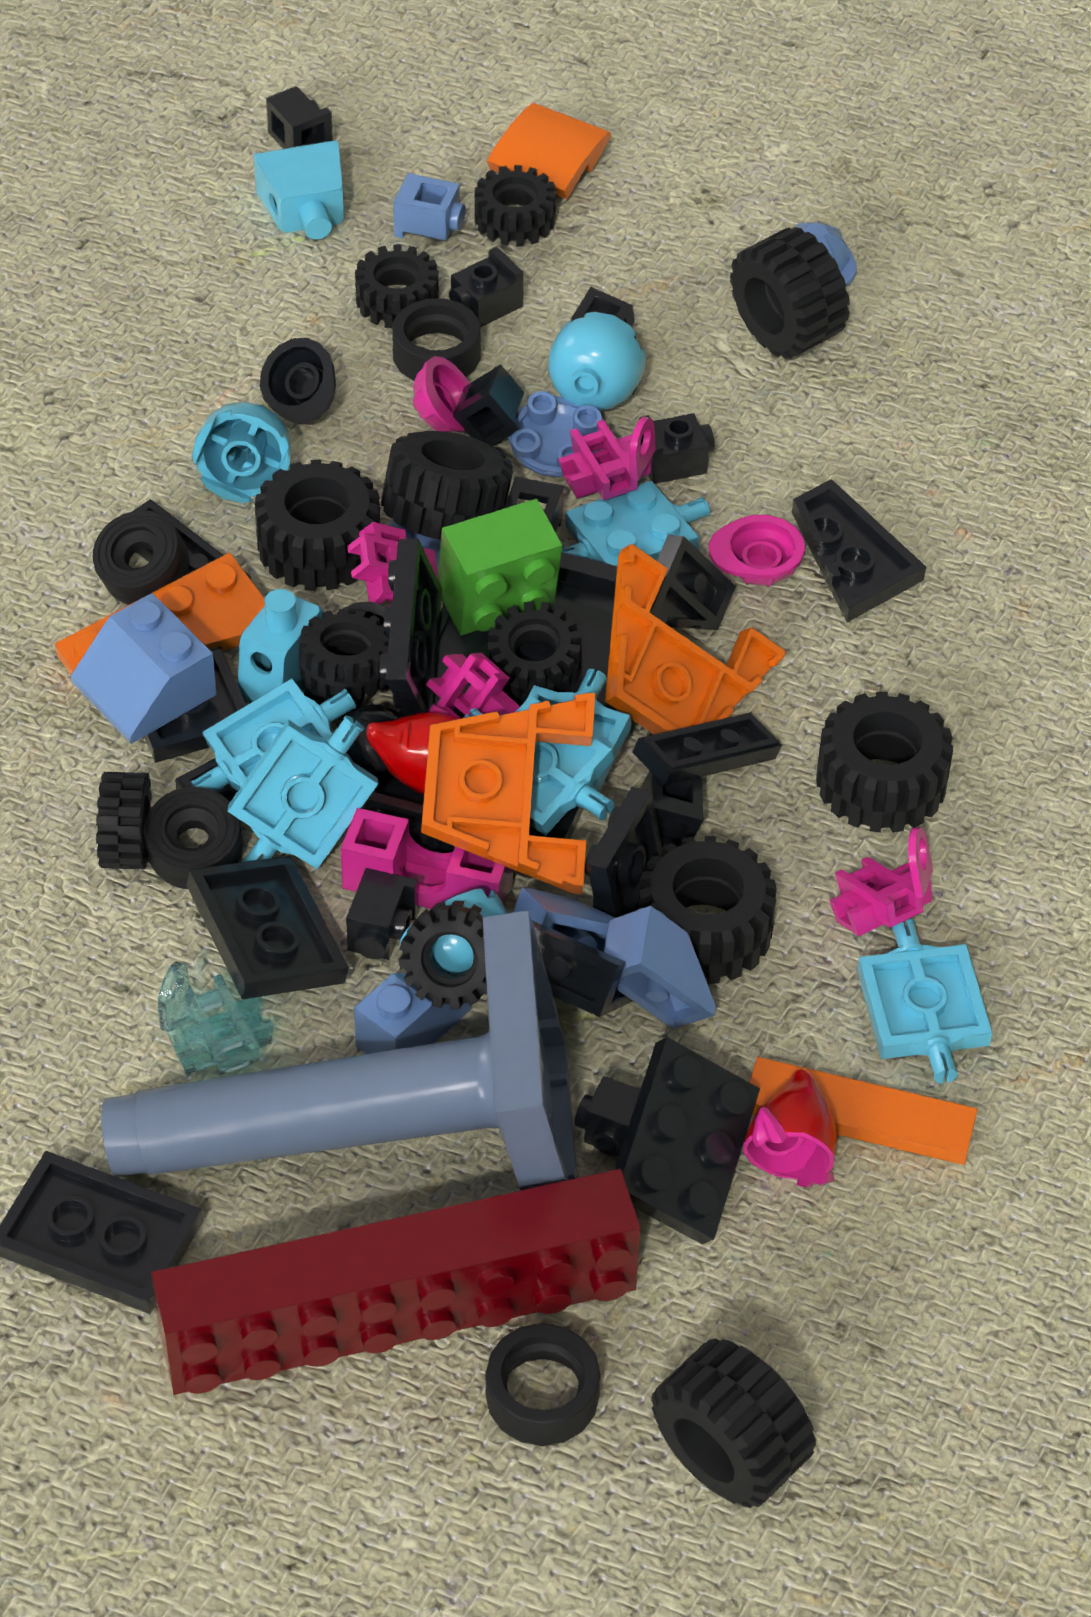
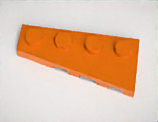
M230 552L152 592L208 649L220 646L222 651L240 646V638L243 631L265 606V598ZM116 612L54 643L56 655L70 675L109 616Z

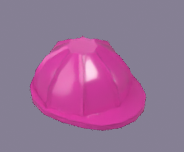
M432 357L424 363V367L417 373L413 385V404L419 417L436 431L464 432L465 429L457 422L453 414L462 391L469 384V381L453 363L443 357Z
M749 515L737 519L715 532L709 542V557L716 567L725 573L740 577L746 585L753 584L768 588L772 584L792 575L800 565L805 554L804 538L798 529L786 520L771 515Z

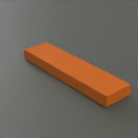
M757 1056L749 1083L760 1088L752 1115H756L760 1107L786 1085L797 1069H803L813 1076L832 1110L837 1135L965 1165L978 1108Z

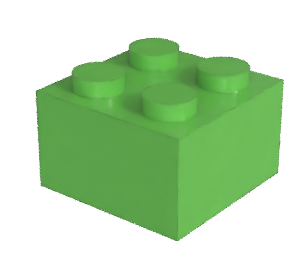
M538 499L442 528L437 579L442 588L441 599L460 636L477 630L488 631L490 627L495 628V619L501 614L508 620L507 609L514 605L519 613L524 611V602L533 601V610H540L541 602L551 603V607L554 606L562 543Z

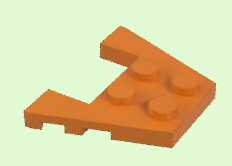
M630 544L621 549L618 555L605 702L618 711L630 715V719L652 734L728 718L734 712L733 708L744 696L752 692L763 681L762 677L769 669L776 666L784 658L786 651L750 627L739 633L727 665L717 660L650 613L668 568L635 545Z
M595 693L575 695L572 701L550 705L549 701L530 704L528 710L499 715L498 711L430 725L421 833L570 893L582 895L586 840L529 835L535 742L591 746Z

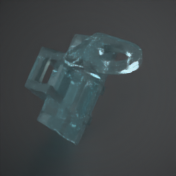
M175 961L167 970L160 988L158 1014L160 1030L167 1032L171 1045L186 1075L214 1065L220 1076L258 1062L259 1048L271 1044L274 1027L271 1019L263 1021L259 1014L260 998H249L235 1002L221 974L213 976L214 990L196 996L189 982L187 964ZM218 1007H222L224 1011L209 1018L205 1015V1012Z

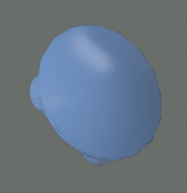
M535 392L528 398L527 405L518 411L517 420L521 423L520 429L508 436L512 453L524 467L540 475L563 477L558 458L574 453L570 430L577 428L581 436L598 431L597 421L602 420L601 413L593 405L577 406L560 396H553L549 392Z

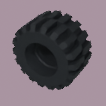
M787 227L739 252L737 258L733 260L731 265L733 272L730 273V282L733 287L731 291L738 308L737 310L751 335H754L758 343L764 348L767 347L772 354L776 356L781 355L786 359L796 357L837 335L845 328V321L849 319L850 314L847 307L850 305V301L845 288L847 286L845 279L841 275L836 260L829 254L826 246L822 242L819 243L810 232L805 233L799 227H793L792 229Z
M445 431L408 433L407 436L397 438L396 442L391 446L381 506L384 507L383 511L385 514L393 518V521L399 526L405 527L416 534L441 540L443 527L504 509L512 480L513 466L501 451L494 449L493 446L466 435Z
M311 460V464L304 465L301 462L290 464V469L287 471L279 469L273 473V480L264 481L260 487L261 494H257L255 499L257 547L260 561L264 567H269V574L276 579L284 577L286 585L295 588L300 584L304 585L305 590L316 591V587H326V591L337 589V584L344 583L348 586L356 582V579L352 578L351 571L361 564L360 555L348 553L347 546L360 537L359 532L372 522L380 523V498L378 491L373 490V482L368 477H361L360 470L352 466L347 469L343 468L342 463L337 461H331L330 464L322 463L321 460Z
M876 692L875 697H868L864 693L855 696L854 703L842 702L837 706L836 713L829 714L821 733L816 784L817 787H820L822 801L824 803H832L831 812L838 818L847 816L849 818L848 824L857 828L863 824L870 826L869 831L881 833V828H890L893 833L904 831V825L906 824L913 828L923 824L924 816L932 818L938 811L939 803H943L947 790L953 755V745H951L952 734L950 728L943 727L944 719L938 712L930 714V706L921 700L917 703L909 701L910 696L901 693L898 694V697L888 696V692ZM883 759L895 762L897 764H881L874 762L872 760Z
M705 836L704 841L697 842L693 837L682 839L681 846L679 847L672 843L663 847L661 857L653 855L647 862V871H643L640 878L638 909L652 906L664 913L668 919L688 933L708 984L720 983V977L727 976L730 980H734L742 976V968L750 971L759 964V957L765 956L769 949L776 906L775 880L770 879L771 870L766 862L757 863L758 854L750 848L742 851L738 849L739 843L730 839L726 843L716 842V836ZM711 905L721 908L726 912L707 915L693 912L687 909V907Z
M716 1338L709 1339L652 1393L651 1401L654 1418L672 1452L684 1467L703 1485L734 1504L737 1503L746 1508L763 1505L814 1454L813 1449L816 1447V1438L812 1432L814 1428L796 1394L784 1379L765 1361L743 1346L739 1347L732 1341L725 1339L720 1341Z

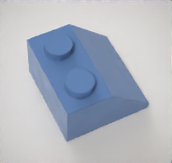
M153 593L109 616L71 674L72 683L131 744L217 695L213 653Z

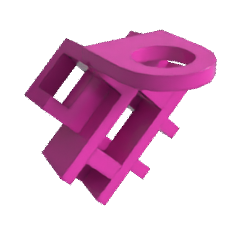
M641 417L634 428L633 434L619 439L614 437L604 419L597 421L598 431L581 436L577 428L570 430L574 453L558 458L562 475L576 499L598 492L604 501L637 490L639 478L649 475L651 472L652 456L656 450L654 422L651 418ZM643 433H644L643 442H642V445L640 446L641 439H642V435H643Z
M372 522L359 532L360 537L347 547L348 553L360 555L361 564L351 571L352 578L366 581L369 602L381 605L384 600L393 601V591L390 589L388 580V567L390 560H396L398 539H406V533L404 529ZM423 548L436 577H438L435 551Z
M470 653L468 658L463 654L445 655L442 662L448 666L447 670L441 678H430L426 684L440 697L436 706L456 717L459 716L453 711L455 707L464 715L468 714L469 716H471L469 711L473 708L478 709L482 714L498 711L500 715L514 713L520 708L515 701L502 691L510 678L483 653ZM469 682L471 685L464 694L462 691Z
M914 827L910 831L908 840L909 863L894 870H889L873 859L866 857L861 860L863 868L851 874L842 869L835 872L841 895L830 899L829 902L837 923L857 936H861L882 925L891 928L924 912L923 905L932 901L931 876L933 873L929 844L924 828Z

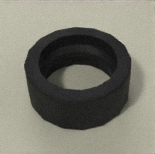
M444 298L424 299L414 302L401 310L392 323L393 362L400 373L415 381L417 373L424 367V363L434 356L443 357L453 363L465 377L475 371L481 359L480 321L471 309L460 302ZM429 333H443L454 336L462 341L457 346L445 350H428L412 343L417 337Z
M540 1323L522 1326L509 1333L499 1341L490 1353L485 1373V1395L489 1414L503 1432L522 1443L547 1446L564 1443L580 1434L595 1416L600 1395L601 1373L595 1352L583 1337L563 1326ZM544 1359L559 1362L571 1369L577 1376L579 1384L577 1395L573 1400L558 1408L546 1410L529 1408L514 1400L509 1394L507 1387L509 1374L513 1369L528 1361Z

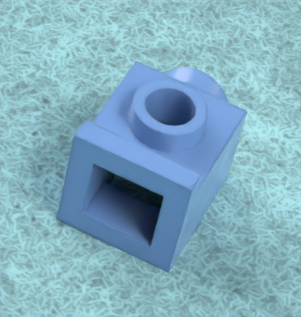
M407 173L393 201L394 237L403 238L405 233L408 232L446 241L451 230L460 231L466 213L465 204L460 203V184Z

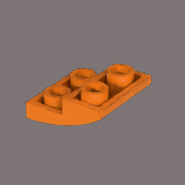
M532 102L517 116L502 135L488 157L487 164L490 170L499 173V167L507 166L508 171H514V165H522V172H527L529 167L537 169V177L545 173L549 176V182L553 181L556 196L568 200L584 170L588 172L593 170L611 138V133Z

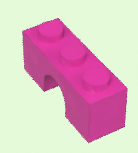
M356 808L341 846L343 889L356 892L365 868L418 879V906L432 909L435 904L474 889H483L487 898L491 890L495 891L505 906L513 884V869L456 846L454 851L449 853H437L427 850L412 839L409 833V819Z

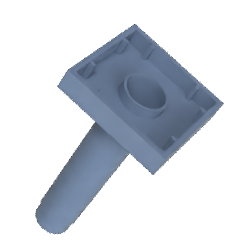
M529 910L482 917L490 1028L486 1034L473 1038L138 1090L136 1094L105 1098L101 1114L102 1135L111 1172L116 1177L147 1172L149 1175L497 1128L501 1130L520 1191L577 1178L567 1043Z

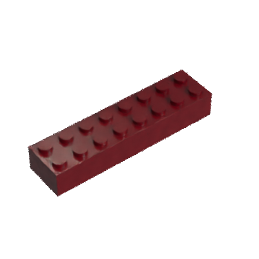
M621 1169L151 1272L159 1333L173 1395L185 1392L194 1394L206 1393L214 1390L221 1384L247 1378L263 1380L274 1376L282 1370L304 1365L311 1367L325 1366L334 1362L337 1358L362 1352L382 1353L401 1343L423 1338L426 1340H439L448 1337L454 1331L481 1325L497 1327L507 1323L512 1318L538 1312L554 1314L566 1309L569 1305L595 1299L611 1301L623 1296L626 1292L635 1291L640 1225Z

